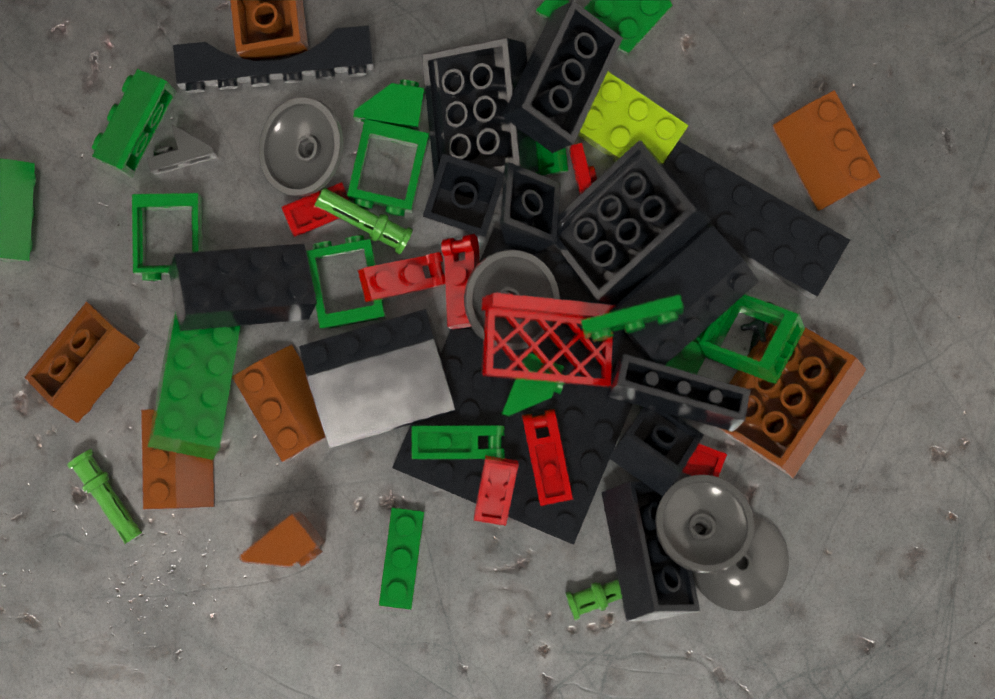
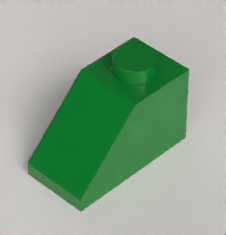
M402 79L399 84L391 83L355 109L353 118L356 122L364 123V120L368 119L419 131L425 89L419 87V82Z
M531 353L522 362L529 372H536L544 365L536 355ZM553 363L557 371L564 375L562 374L564 366ZM546 369V370L543 372V373L551 374V373L548 371V369ZM516 379L502 414L509 417L551 399L554 392L561 393L564 383Z

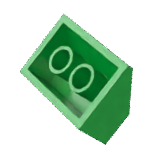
M139 69L136 70L134 76L130 74L125 80L122 87L124 95L119 105L115 103L107 116L109 124L104 134L100 132L92 145V150H94L93 158L131 178L135 174L177 92L166 80Z
M0 158V261H30V252L32 250L31 226L34 217L33 190L36 184L35 163Z

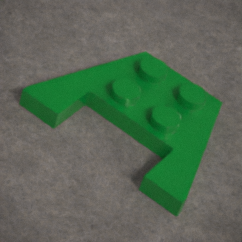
M545 0L536 9V13L541 17L549 18L552 11L570 1ZM591 0L584 9L623 38L618 51L629 55L673 5L670 0Z

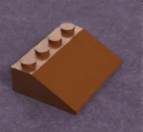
M769 324L766 330L767 341L762 343L759 340L747 357L761 361L778 326ZM805 327L776 384L737 370L729 384L751 390L745 421L733 432L721 428L718 429L794 478L867 369L857 357Z

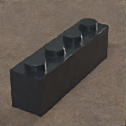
M623 354L613 368L611 386L609 387L607 397L733 432L745 421L751 390Z

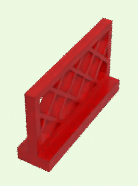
M491 293L482 297L481 311H485L483 376L601 387L611 386L613 336L603 340L595 347L588 338L585 339L583 329H580L577 325H582L581 320L611 313L610 310L616 305ZM495 317L506 318L514 328L503 339L494 329ZM515 319H523V321L518 323ZM530 320L537 321L545 331L535 341L522 328ZM547 322H553L554 324L549 326ZM561 323L567 324L576 334L566 344L554 332ZM516 333L529 346L518 357L506 344ZM547 336L560 349L549 360L538 347ZM578 339L590 351V354L580 363L569 350ZM501 348L511 359L512 363L505 369H493V354ZM531 351L544 364L536 372H529L521 362ZM562 354L575 367L567 375H561L553 366V363ZM593 357L602 366L601 378H592L583 367ZM516 366L520 371H515L512 369ZM546 369H548V371H549L551 374H547V373H543V372H544ZM577 372H579V374H580L582 377L574 376V375H575Z

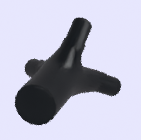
M755 319L751 323L740 326L742 331L754 330L749 351L758 344L759 340L762 343L767 341L766 330L769 323Z

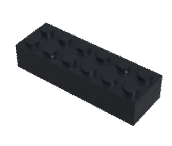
M678 141L664 166L687 189L712 219L708 223L724 237L746 262L810 299L817 298L849 244L850 239Z

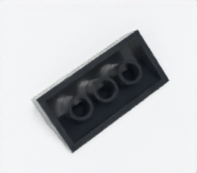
M708 223L614 306L610 312L680 295L683 313L677 315L678 320L666 324H658V320L644 323V329L627 333L639 351L651 362L666 365L759 281L745 260Z
M633 481L601 492L626 622L652 621L699 612L700 607L692 571L682 567L670 558L657 536L655 517L658 504L663 496L643 482Z

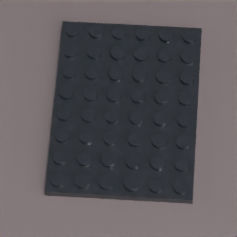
M494 227L480 262L497 252L521 250L506 245L502 230ZM546 248L533 254L552 272L557 282L560 300L605 304L597 300L564 256ZM563 323L554 330L564 344L576 335L567 324ZM472 327L451 329L441 351V356L456 411L411 424L392 468L476 503L485 459H412V426H505V436H501V449H505V459L518 461L508 517L574 545L610 460L609 456L615 448L633 404L607 397L609 387L564 383L560 394L554 392L551 399L509 417L505 416L502 412L516 379L483 376L484 340L476 334ZM624 329L613 332L611 377L615 364L623 354L650 361L639 351ZM549 336L538 345L548 360L560 350ZM592 337L588 338L595 347L603 341H593ZM580 339L569 348L579 363L590 354V351ZM527 348L512 351L518 357ZM498 349L493 354V369H505L512 363L511 359L502 349ZM564 354L554 362L564 366L562 370L564 375H567L575 368ZM593 357L583 367L592 378H601L602 366ZM516 366L512 369L515 371H519V369ZM577 372V373L574 375V376L582 377V376L579 374V372ZM554 409L573 500L540 506L522 415L532 413V416L545 414L544 410ZM548 427L535 429L537 439L549 437ZM478 436V449H488V436Z

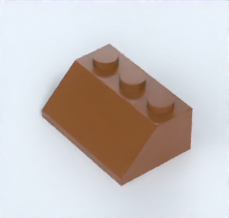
M835 90L803 106L772 125L817 212L881 178Z
M86 302L24 378L52 407L78 424L84 415L89 413L93 404L102 393L112 385L114 379L125 365L133 359L140 346L95 307Z
M292 344L255 362L232 376L282 462H287L326 438L307 380L304 364Z
M154 409L141 410L143 509L215 507L214 459L210 460L147 447Z
M300 511L288 516L238 557L242 562L284 567H292L299 564L303 567L323 552L320 546L325 541Z

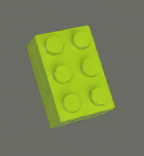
M607 72L578 137L615 162L641 140L664 163L689 125L610 72Z

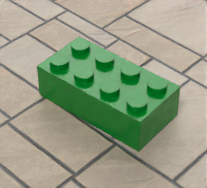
M175 311L169 326L147 447L210 460L214 459L221 444L241 326L179 331Z

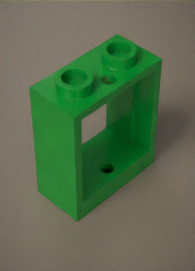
M365 119L347 193L348 198L354 200L356 205L365 209L372 210L373 204L386 207L385 213L404 217L405 212L413 213L429 145V133ZM371 138L417 148L405 200L359 190Z
M132 194L133 273L142 276V281H162V275H169L170 265L146 266V211L192 210V252L203 251L202 196L200 194Z
M364 235L344 238L345 244L332 246V241L312 244L313 250L306 251L317 301L316 311L319 328L321 330L386 319L383 299L373 301L374 305L326 313L317 259L364 251L367 267L375 266L376 260L371 239L364 240Z
M745 294L701 333L699 345L706 358L776 384L805 327L800 314ZM739 312L778 326L761 361L721 347Z

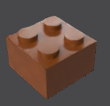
M230 0L236 52L242 59L259 61L301 54L309 50L303 0Z

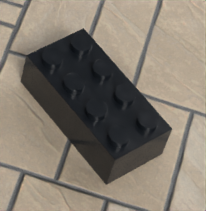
M575 1L552 11L502 117L551 153L574 145L623 38Z
M305 243L175 253L169 268L179 331L309 320L317 304Z

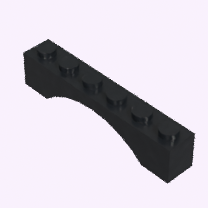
M369 25L336 28L325 40L310 50L291 58L276 61H252L237 58L219 51L207 42L173 45L176 84L181 89H186V93L206 91V86L218 85L220 90L238 88V83L251 82V86L254 87L270 85V80L283 79V83L302 82L303 77L316 76V80H329L335 78L336 73L348 72L349 77H359L367 75V70H375Z

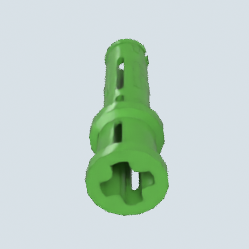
M323 187L314 206L369 233L368 237L372 241L376 242L379 240L395 249V253L399 255L404 250L413 232L411 227L404 228L388 220V215L379 214L377 216L333 193L326 187Z
M89 449L66 465L69 469H74L84 484L82 487L84 492L92 494L118 532L123 543L126 544L143 532L133 521L129 512L113 491L108 482L110 480L109 474L101 470L92 456L93 450Z
M618 579L603 585L600 582H593L591 587L575 593L565 592L575 621L580 619V615L597 609L604 611L609 603L622 599Z

